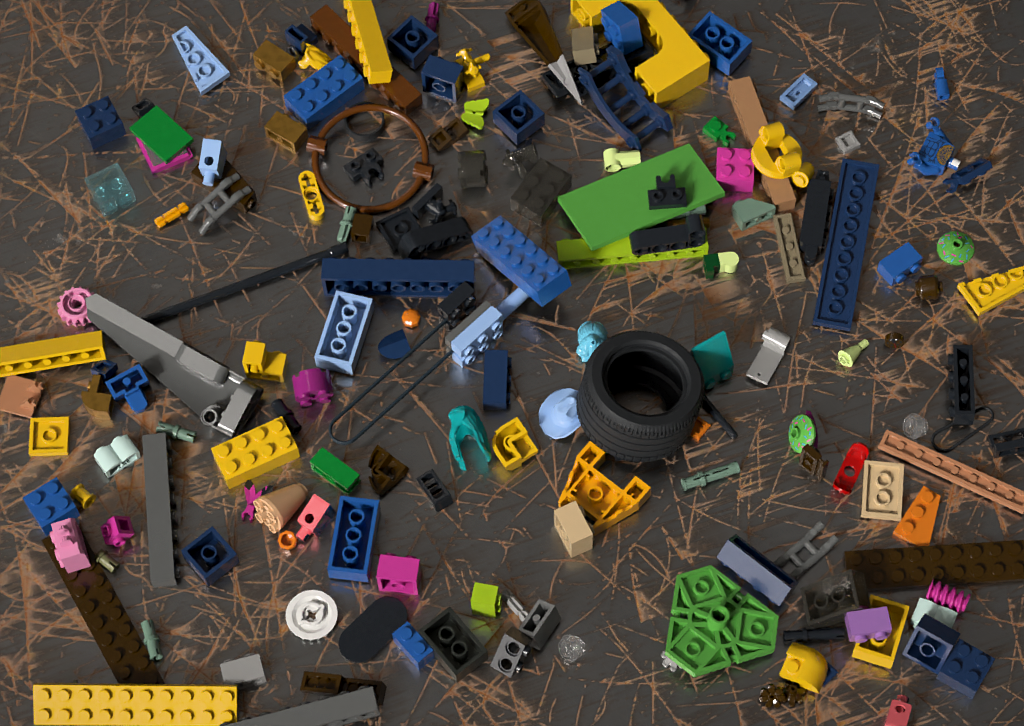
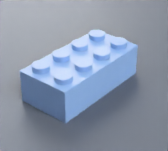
M336 290L314 356L316 367L349 375L354 374L374 312L372 298Z

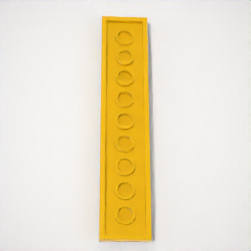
M34 683V725L219 726L226 722L232 724L238 722V685Z

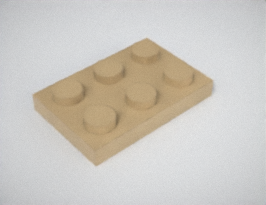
M864 461L862 518L901 521L904 464Z

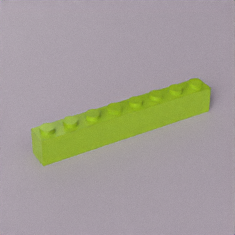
M705 228V243L702 246L645 255L632 254L629 236L594 251H591L582 237L573 240L562 239L556 241L557 260L565 269L703 257V255H708L709 250L707 231Z

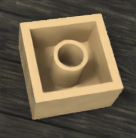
M576 501L554 510V525L571 558L593 549V541L595 540L593 536L595 533L594 528L590 522H586L584 518L586 517L585 511L582 506H578Z

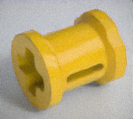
M82 483L76 485L70 492V497L78 500L84 509L89 508L96 500V495L90 494Z

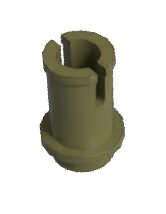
M101 549L94 557L96 563H101L112 574L116 572L115 567L117 569L120 567V563L113 559L107 550Z

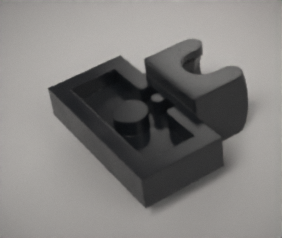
M374 148L369 149L343 166L346 174L354 182L362 177L369 187L373 186L371 182L372 177L384 179V173L380 167L384 160Z
M673 174L670 175V181L667 183L662 182L659 175L656 176V190H648L649 210L687 207L685 187L676 188L675 176Z

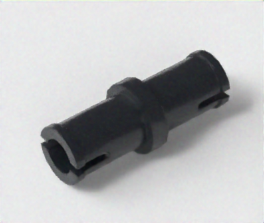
M282 399L274 400L271 406L279 417H283L291 434L299 433L302 426L295 419L293 411L287 408Z

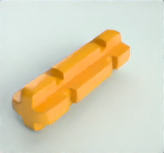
M185 202L177 205L178 207H174L162 214V217H157L154 220L155 224L161 228L166 223L181 216V213L184 214L189 211V207Z

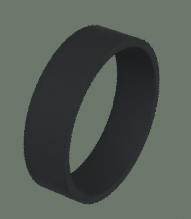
M363 101V102L355 103V104H353L352 106H350L349 108L354 107V106H358V105L374 104V103H372V102H367V101ZM377 112L382 118V123L376 131L370 134H357L353 132L347 125L350 117L348 116L344 118L346 132L357 141H372L379 137L385 128L384 113Z

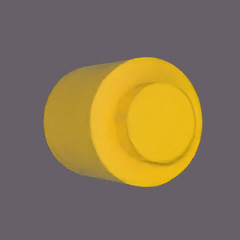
M803 162L799 171L794 172L791 176L792 183L800 188L806 187L815 174L814 166L809 162Z

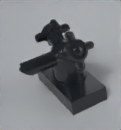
M436 183L412 207V213L419 220L429 211L435 216V219H429L428 221L433 225L443 222L442 218L449 212H452L454 216L457 215V205L452 199L449 200V205H443V199L441 198L443 196V188L440 184Z

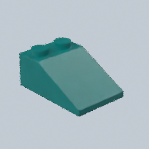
M724 331L691 348L690 354L695 358L703 373L705 389H710L716 382L726 380L732 376L734 363Z

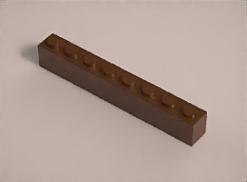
M327 4L310 16L311 29L315 33H319L326 44H331L338 55H342L352 67L354 66L363 78H367L364 77V65L360 63L359 49H356V38L352 36L351 27ZM392 66L393 71L389 83L371 84V86L375 90L378 89L385 100H390L395 109L409 115L423 103L422 94Z

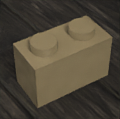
M593 26L572 29V52L575 66L597 62V55H600L598 33H594Z

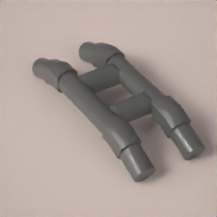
M832 91L819 95L820 102H828L817 105L818 112L836 109L862 112L863 114L881 119L883 112L875 107L883 110L885 103L870 95L862 96ZM846 101L857 102V105L848 104Z
M237 173L221 181L211 193L194 206L188 215V220L193 222L205 208L211 214L198 230L200 234L204 235L226 211L251 192L249 186L238 190L231 197L225 192L228 187L240 179ZM219 195L225 203L216 210L211 202Z
M819 521L804 537L773 563L778 567H782L791 559L798 567L789 575L797 580L822 556L826 555L839 541V538L833 535L818 549L811 541L825 527ZM804 546L813 554L805 562L796 554Z

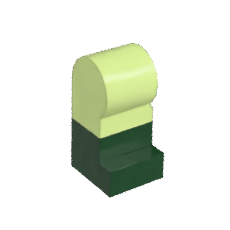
M734 252L703 255L706 279L714 278V273H733L738 269L739 257Z

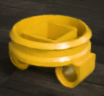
M781 122L762 126L759 130L760 136L756 139L751 150L753 164L762 174L770 178L784 179L792 176L794 172L799 171L802 164L800 145L793 137L785 133ZM780 148L783 155L777 157L774 163L768 150Z

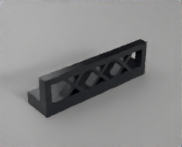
M1024 428L988 435L987 439L994 459L1024 452V438L1012 440L1015 435L1024 437ZM1001 439L1005 442L995 444L994 440Z

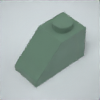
M752 198L741 199L732 205L731 215L740 230L744 231L773 218L776 207L773 204Z

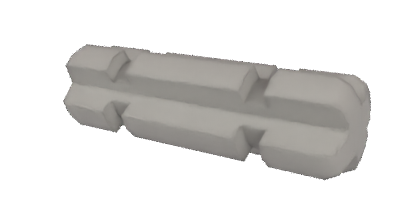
M505 589L501 593L502 599L507 602V605L517 616L519 615V619L523 622L529 611L525 610L523 604L516 596H513L509 589Z

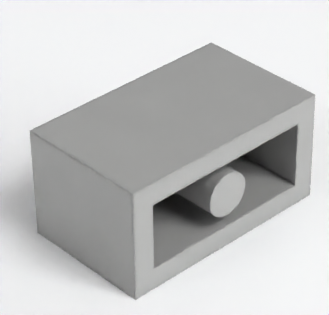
M249 653L244 658H231L220 664L224 685H238L239 690L267 682L259 654Z

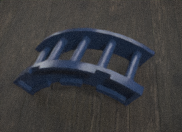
M610 45L606 48L608 53L607 60L590 72L581 67L578 68L579 80L586 87L602 115L626 141V144L631 149L634 148L641 152L642 148L639 141L657 128H663L667 132L673 129L669 114L662 110L654 101L650 103L645 98L646 92L637 81L633 82L629 75L631 70L624 58L623 52ZM612 65L617 72L616 77L597 89L593 78ZM618 83H623L628 90L627 94L609 107L602 95ZM635 100L640 106V110L624 122H621L614 112L629 101ZM643 116H649L654 122L636 135L628 129L629 126Z

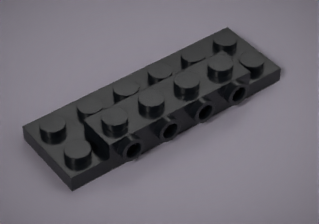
M643 38L642 47L624 55L631 70L629 74L635 72V67L639 66L638 62L654 56L653 49ZM612 43L599 48L600 55H597L596 63L575 66L574 60L567 62L581 96L587 94L588 91L579 80L578 68L581 67L590 72L607 60L608 53L606 48L610 45L614 46ZM612 65L593 78L597 88L602 87L605 83L616 77L617 72ZM551 70L541 74L542 81L556 98L570 93Z

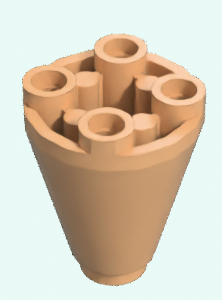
M301 483L292 484L258 497L253 501L257 511L255 513L256 519L260 523L264 522L270 531L275 534L285 526L305 501L306 496H308L306 487Z

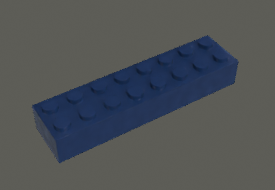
M322 258L321 281L324 296H335L337 290L359 296L446 298L464 281L475 290V263L469 259Z

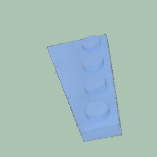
M184 26L172 35L201 96L230 76V72L187 26Z

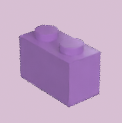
M887 606L846 613L845 623L849 642L863 643L873 638L883 640L891 634L892 627Z

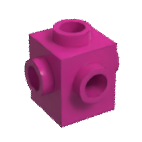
M113 516L100 527L105 545L122 546L135 534L129 516Z

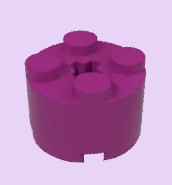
M312 368L300 371L297 377H295V374L292 376L295 400L300 403L301 407L311 406L312 402L320 401L321 404L331 402L334 392L328 369H325L326 372H321V368Z

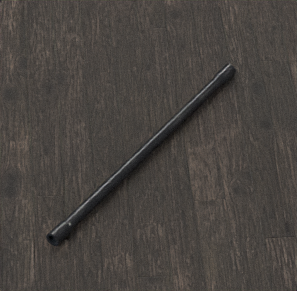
M346 242L339 243L326 250L140 318L149 323L159 321L322 261V258L337 257L348 253Z

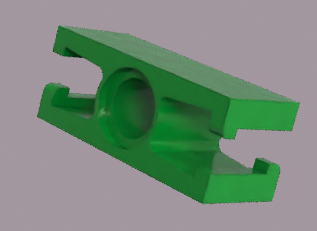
M323 447L310 460L312 470L348 496L361 483L359 479L360 474Z

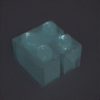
M118 162L84 178L87 189L103 217L118 211L119 206L124 208L137 201L134 190Z

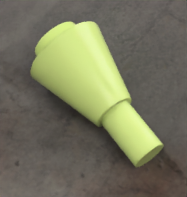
M863 339L857 345L839 351L838 359L840 363L851 367L861 351L869 345V342Z

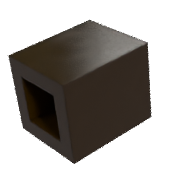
M367 213L354 214L351 229L352 242L371 244L374 229V218L372 215Z

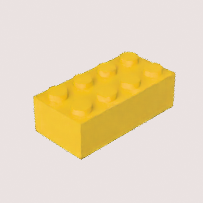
M282 416L211 448L213 457L229 489L300 457L298 447Z

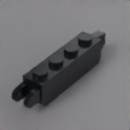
M818 170L816 178L811 179L808 183L799 240V249L802 253H805L804 263L808 266L815 264L816 255H820L821 248L825 249L827 238L823 237L824 232H828L829 221H826V216H830L832 206L828 205V202L833 199L834 189H831L832 181H829V171Z

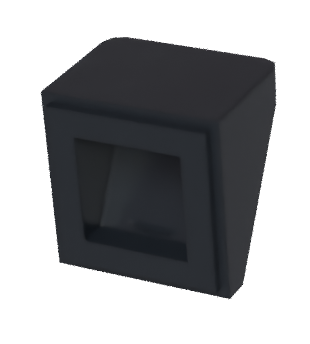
M144 98L135 104L132 110L139 118H142L155 105L149 99Z

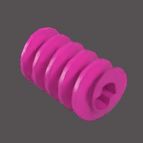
M933 578L926 594V599L929 601L933 599V602L936 604L941 602L943 607L948 605V608L951 610L956 609L957 616H959L961 612H964L971 594L969 593L964 597V591L962 590L956 594L955 587L949 591L948 584L941 588V581L934 585Z

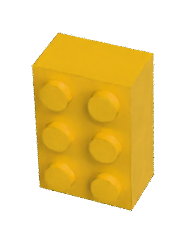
M870 594L866 609L887 606L892 631L886 639L876 640L873 638L863 643H856L852 657L891 669L910 606Z

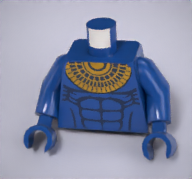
M932 117L930 118L932 123L927 122L926 128L933 129V131L929 132L919 152L909 154L912 158L908 159L907 163L908 165L914 164L913 168L919 170L925 176L943 175L947 167L957 171L961 161L952 157L955 147L943 130L938 127L940 125L939 119Z

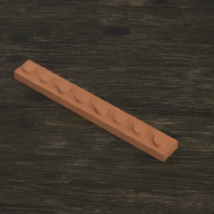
M886 430L878 449L1021 514L1024 513V491L892 431Z

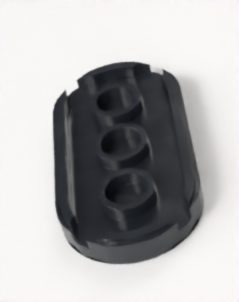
M390 596L375 600L340 635L339 649L343 658L354 664H363L371 661L393 640L392 633L407 622L408 616L405 605L399 599Z

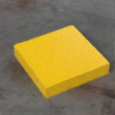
M30 418L29 455H69L70 418Z

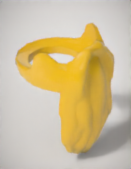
M306 43L308 47L298 64L301 69H306L311 65L314 69L319 70L332 61V59L321 49Z

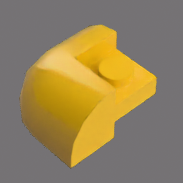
M518 417L495 431L492 439V448L506 470H513L522 466V462L538 453V449L528 436L527 430Z
M793 642L786 652L787 658L779 675L782 678L798 683L802 688L819 694L827 676L828 666L826 659L814 648Z

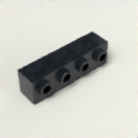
M953 345L951 354L947 356V364L951 365V371H948V382H951L952 385L948 393L949 400H952V405L949 406V417H953V424L973 425L975 417L973 345Z

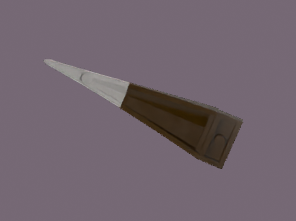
M521 0L505 12L507 18L575 99L583 105L546 9L540 0Z

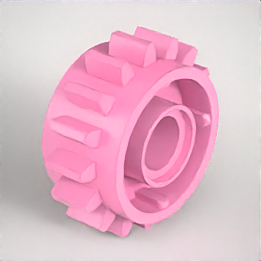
M81 286L79 288L71 287L68 291L65 290V294L59 297L61 301L57 302L59 308L57 311L61 315L62 321L66 320L67 325L73 324L75 327L78 325L85 326L88 322L91 323L87 317L85 298L95 293H90L89 288L83 289Z

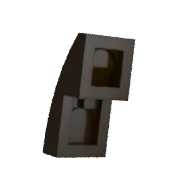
M456 117L444 129L440 127L428 137V140L440 152L455 144L470 131Z

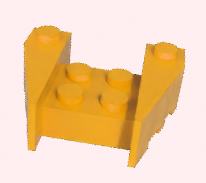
M589 441L576 457L575 464L569 474L558 505L560 508L569 502L576 501L578 506L583 507L585 514L595 521L593 525L595 533L593 536H596L639 510L651 496V487L635 476L625 489L622 490L597 471L606 460L605 452Z

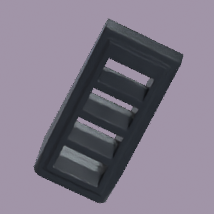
M433 469L416 478L437 512L453 504L451 494ZM434 478V480L430 481V482L427 483V484H424V483L427 482L428 480Z

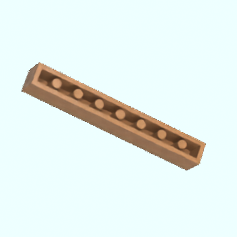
M750 76L729 81L728 93L748 147L752 149L756 139L760 136V128L768 125L769 120L767 113L762 110L763 103L761 98L757 97L756 84L751 81ZM780 148L768 150L774 163L777 157L780 156ZM757 169L769 203L776 207L775 213L795 208L798 196L796 190H793L791 187V176L784 179H774L762 174Z

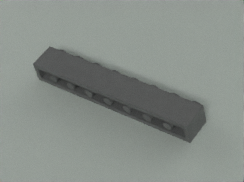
M166 433L142 435L150 579L153 588L177 585V578H180L179 566H176V560L179 559L178 547L175 548L178 534L173 524L177 523L176 511H173L172 505L176 504L175 494L171 492V487L174 486V476L170 475V469L173 468V459L169 457V451H172L171 439L167 438Z
M362 686L357 691H343L338 693V696L331 698L324 696L312 703L306 701L299 703L297 707H282L278 712H263L259 714V717L241 718L239 722L232 724L226 722L219 726H342L380 716L381 713L373 686Z

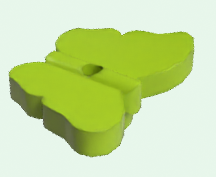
M489 99L465 102V113L461 115V120L482 130L484 128V112L489 108Z

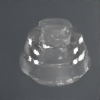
M911 413L905 418L903 431L907 438L915 440L927 433L928 423L925 418L917 413Z
M564 635L561 638L559 652L565 660L574 662L584 653L585 644L580 637Z

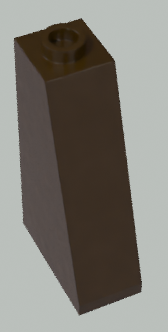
M227 159L221 179L215 178L213 186L202 184L203 176L199 170V163L191 171L193 182L209 192H212L225 178L237 173L240 179L228 187L225 192L231 197L238 190L249 186L251 192L233 206L245 214L255 207L257 203L255 191Z

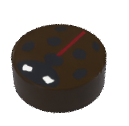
M897 332L889 333L885 336V345L888 348H900L904 345V336Z

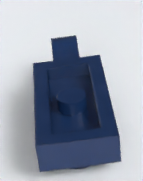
M980 158L951 174V178H946L943 181V184L946 185L951 183L950 188L946 189V192L954 193L959 184L966 185L975 177L986 174L989 169L993 168L991 161Z

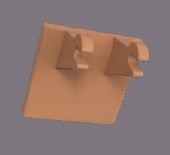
M14 375L8 376L0 395V410L32 418L45 388V383Z

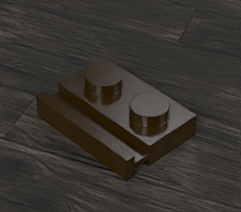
M806 444L802 448L799 465L812 476L816 474L818 481H821L826 476L829 461H823L820 451L816 447Z

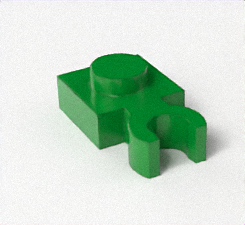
M716 116L703 127L702 131L716 142L721 139L726 147L730 146L727 138H731L733 141L736 140L735 133L728 131L729 126Z

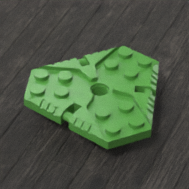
M712 565L679 574L675 581L671 608L673 616L670 617L665 655L690 675L698 677L718 669L730 667L731 663L734 662L739 664L756 657L774 653L779 616L749 593L743 595L740 592V586ZM734 599H737V600L739 601V603L737 604V603L734 602L733 600H734ZM731 651L732 655L728 656L727 652Z

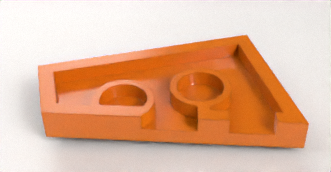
M923 486L893 531V534L914 547L929 546L941 496Z

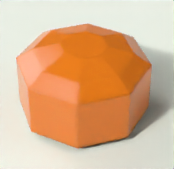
M410 308L404 311L402 315L404 326L411 329L419 326L421 316L418 310Z
M286 530L280 533L278 543L281 548L290 551L297 546L298 538L294 532Z

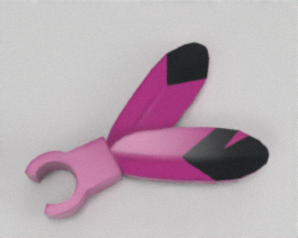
M247 480L244 486L247 507L241 516L242 521H244V517L250 515L249 521L252 523L256 510L253 501L262 495L273 492L274 487L272 485L265 486L256 494L253 482Z

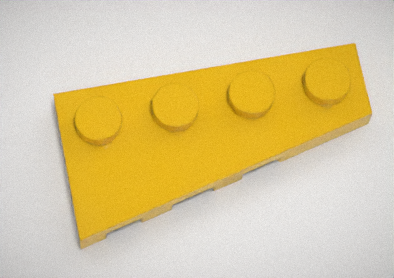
M1024 266L1010 269L1005 273L992 274L987 278L973 279L972 282H962L957 285V288L976 314L980 316L1024 291Z

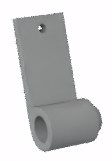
M773 327L769 330L765 329L761 338L764 340L763 346L746 376L765 385L769 383L792 340V336Z

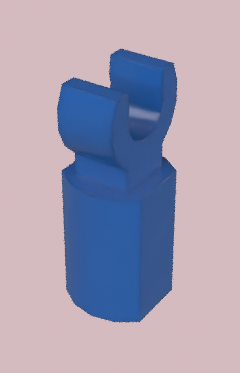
M943 67L935 68L934 85L937 100H947L950 93L947 79L944 78Z

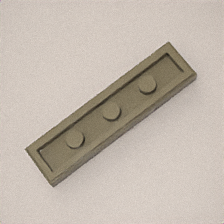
M792 213L773 215L787 284L806 281Z

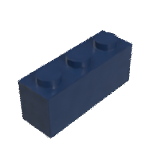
M485 350L483 410L506 411L507 404H510L511 392H507V386H511V375H508V369H512V357H508V350Z

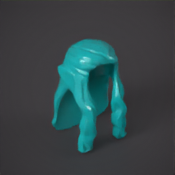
M467 405L453 408L448 414L451 421L449 442L460 468L463 471H467L461 451V443L466 435L472 436L477 441L487 462H489L492 456L487 432L479 415L473 408Z

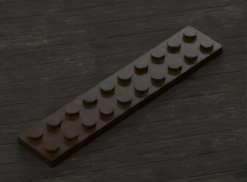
M83 532L82 535L91 566L68 573L65 567L61 568L59 561H57L54 551L56 547L51 537L44 538L42 542L118 684H165L153 660H150L146 647L99 562L96 563V559H94L95 554Z
M1024 540L844 551L848 592L930 587L933 578L934 585L941 581V586L946 584L964 585L1024 581Z

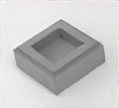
M852 130L835 138V142L844 155L861 146Z

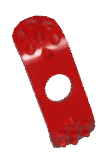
M853 443L844 458L833 482L834 489L838 490L840 494L850 495L864 461L869 455V448L864 443ZM847 466L852 467L855 471L854 476H847L844 468Z

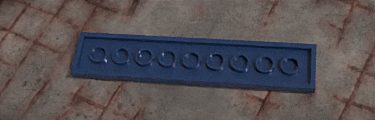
M845 158L842 160L812 325L845 331L851 330L879 164Z

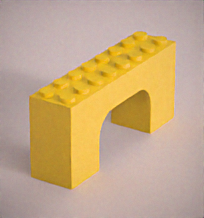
M571 0V13L583 27L593 26L594 33L604 30L601 22V9L617 1L623 3L638 17L641 33L658 52L655 56L635 67L634 82L637 81L646 92L645 98L650 103L654 101L662 109L708 80L710 57L706 52H702L698 43L689 37L687 30L677 23L675 16L669 14L662 2L658 0Z

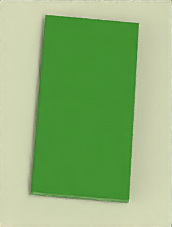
M688 143L558 196V202L591 251H594L628 237L634 231L645 230L725 196V191ZM673 174L675 176L676 188L685 187L687 207L649 210L648 190H656V176L659 175L661 181L667 183L670 181V175Z

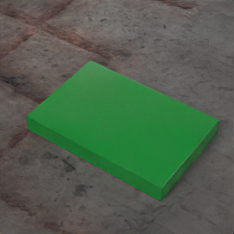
M157 105L129 127L130 131L166 164L194 142V139Z

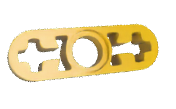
M303 171L300 173L298 180L308 215L312 220L319 221L324 218L325 209L316 178L311 171ZM305 178H308L310 181L309 187H307ZM314 192L317 196L314 199H308L307 194ZM315 204L319 211L318 214H315L313 205Z

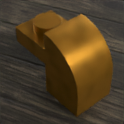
M93 374L92 381L88 383V391H81L82 401L90 415L96 418L111 420L115 401L112 394L102 393L104 382L101 375Z

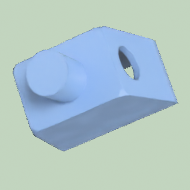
M203 138L199 170L203 176L202 184L207 186H213L214 179H221L227 151L220 140Z

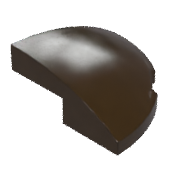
M377 445L371 454L368 464L372 477L369 476V481L373 489L381 496L396 485L408 472L409 468Z

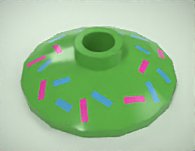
M951 231L940 237L937 243V252L944 262L951 265H962L972 258L974 244L966 234Z
M804 414L796 416L789 426V443L795 452L801 453L802 448L806 444L812 447L815 442L816 430L814 422L809 416Z

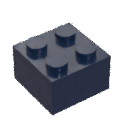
M412 15L387 37L388 50L414 70L439 47L438 35Z
M429 55L421 71L423 91L457 102L465 86L463 66L457 62L444 60L440 56Z
M519 90L493 110V122L516 145H519L545 125V113Z
M108 96L75 110L78 122L93 150L126 135L123 122Z
M213 526L181 550L184 559L208 587L240 563L237 553Z
M924 614L913 631L902 655L938 675L961 633Z
M959 638L942 666L937 679L973 699L991 669L995 658Z

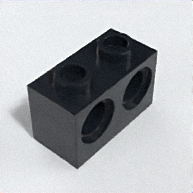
M512 626L504 633L490 666L509 678L516 673L519 674L525 665L523 662L524 658L532 650L530 644L533 638Z

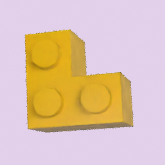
M258 340L246 341L242 360L246 377L284 383L288 366L287 354L280 351L268 352L266 343Z

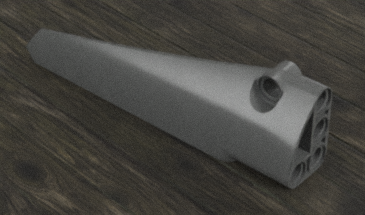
M96 293L85 298L87 317L91 322L199 415L205 425H210L231 438L235 437L259 402L264 388L231 371L227 365ZM211 411L215 414L213 422L208 418Z

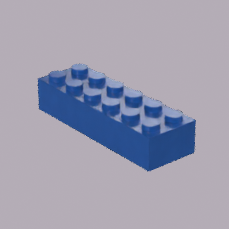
M501 215L471 236L476 251L541 307L572 286L567 270Z

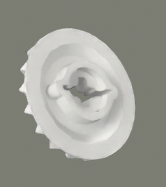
M303 591L289 602L286 609V622L290 631L302 639L310 641L313 639L319 640L321 637L327 636L330 631H333V627L337 623V606L334 600L322 591ZM309 612H312V613H315V612H316V613H317V614L315 615L316 619H314V620H313L312 618L307 619V618L309 617L308 613H309Z

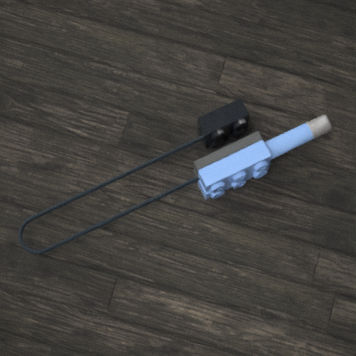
M464 281L437 305L440 324L331 421L328 429L331 439L340 445H348L355 442L449 356L462 368L467 364L470 365L480 352L487 350L489 344L494 339L497 340L503 334V321L530 296L518 287L495 308L487 300L477 308L476 292ZM442 326L450 332L445 337V343L448 345L446 347L447 354L354 438L348 441H340L333 436L332 426L435 332Z

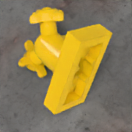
M463 48L456 53V57L461 55L462 58L454 60V62L463 66L465 86L468 92H472L485 86V81L479 72L482 66L479 64L489 61L490 55L487 53L473 59L468 54L473 49Z

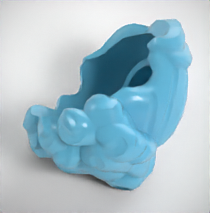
M586 321L578 329L579 345L576 353L581 357L582 362H587L593 351L607 339L608 332L600 322Z

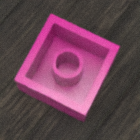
M717 147L716 180L724 191H753L754 164L751 159L752 149Z
M393 553L380 554L376 576L379 591L418 595L422 576L420 559L410 555L398 557Z

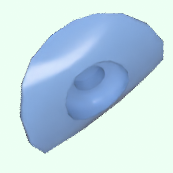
M561 388L550 394L541 404L538 412L539 425L545 435L553 439L565 438L581 426L576 408L578 390Z

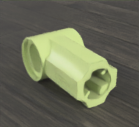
M609 148L603 152L604 166L607 172H617L621 168H629L641 163L639 150L619 151L616 148Z

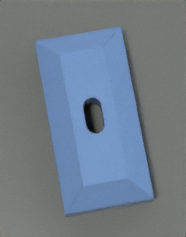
M803 73L780 96V101L794 110L817 88L818 83Z

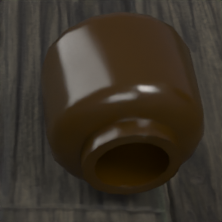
M936 275L920 276L918 281H915L916 296H919L921 300L938 299L940 292H943V282L938 281Z

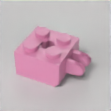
M68 518L52 523L53 531L49 533L52 542L55 544L56 549L54 551L61 568L65 567L66 571L71 573L90 567L91 564L83 535L76 519Z

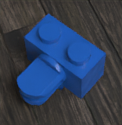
M140 364L105 382L116 402L125 398L131 409L136 413L144 412L147 409L148 400L142 388L150 385V382Z

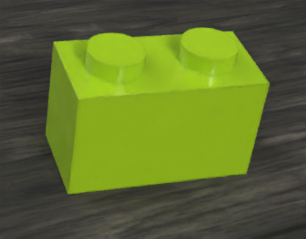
M474 583L471 597L473 615L496 619L497 612H501L502 594L499 593V586Z

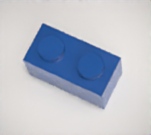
M907 242L882 259L878 264L877 271L892 287L896 283H902L910 273H916L921 268L923 257Z
M408 621L392 633L394 643L418 670L435 658L433 649Z

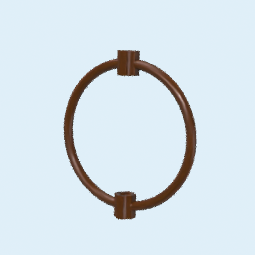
M363 104L348 108L331 118L321 129L318 136L310 135L307 141L306 150L312 153V170L320 189L337 205L343 208L352 206L359 213L384 212L403 204L417 192L424 180L431 181L434 174L435 166L429 164L428 144L422 130L408 115L390 106ZM367 111L384 112L404 121L416 134L422 151V162L416 161L413 168L412 176L416 178L413 185L397 199L375 206L357 205L338 197L325 183L319 167V155H325L328 149L329 141L325 139L328 132L344 118Z

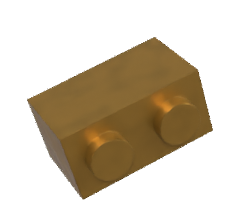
M267 39L253 53L255 66L260 70H265L272 78L279 79L282 82L296 68L295 58Z
M276 111L264 126L267 137L295 153L308 138L307 127L302 122H296L288 114H282L279 111Z

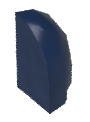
M403 329L389 334L378 344L379 352L386 358L391 359L402 358L411 350Z

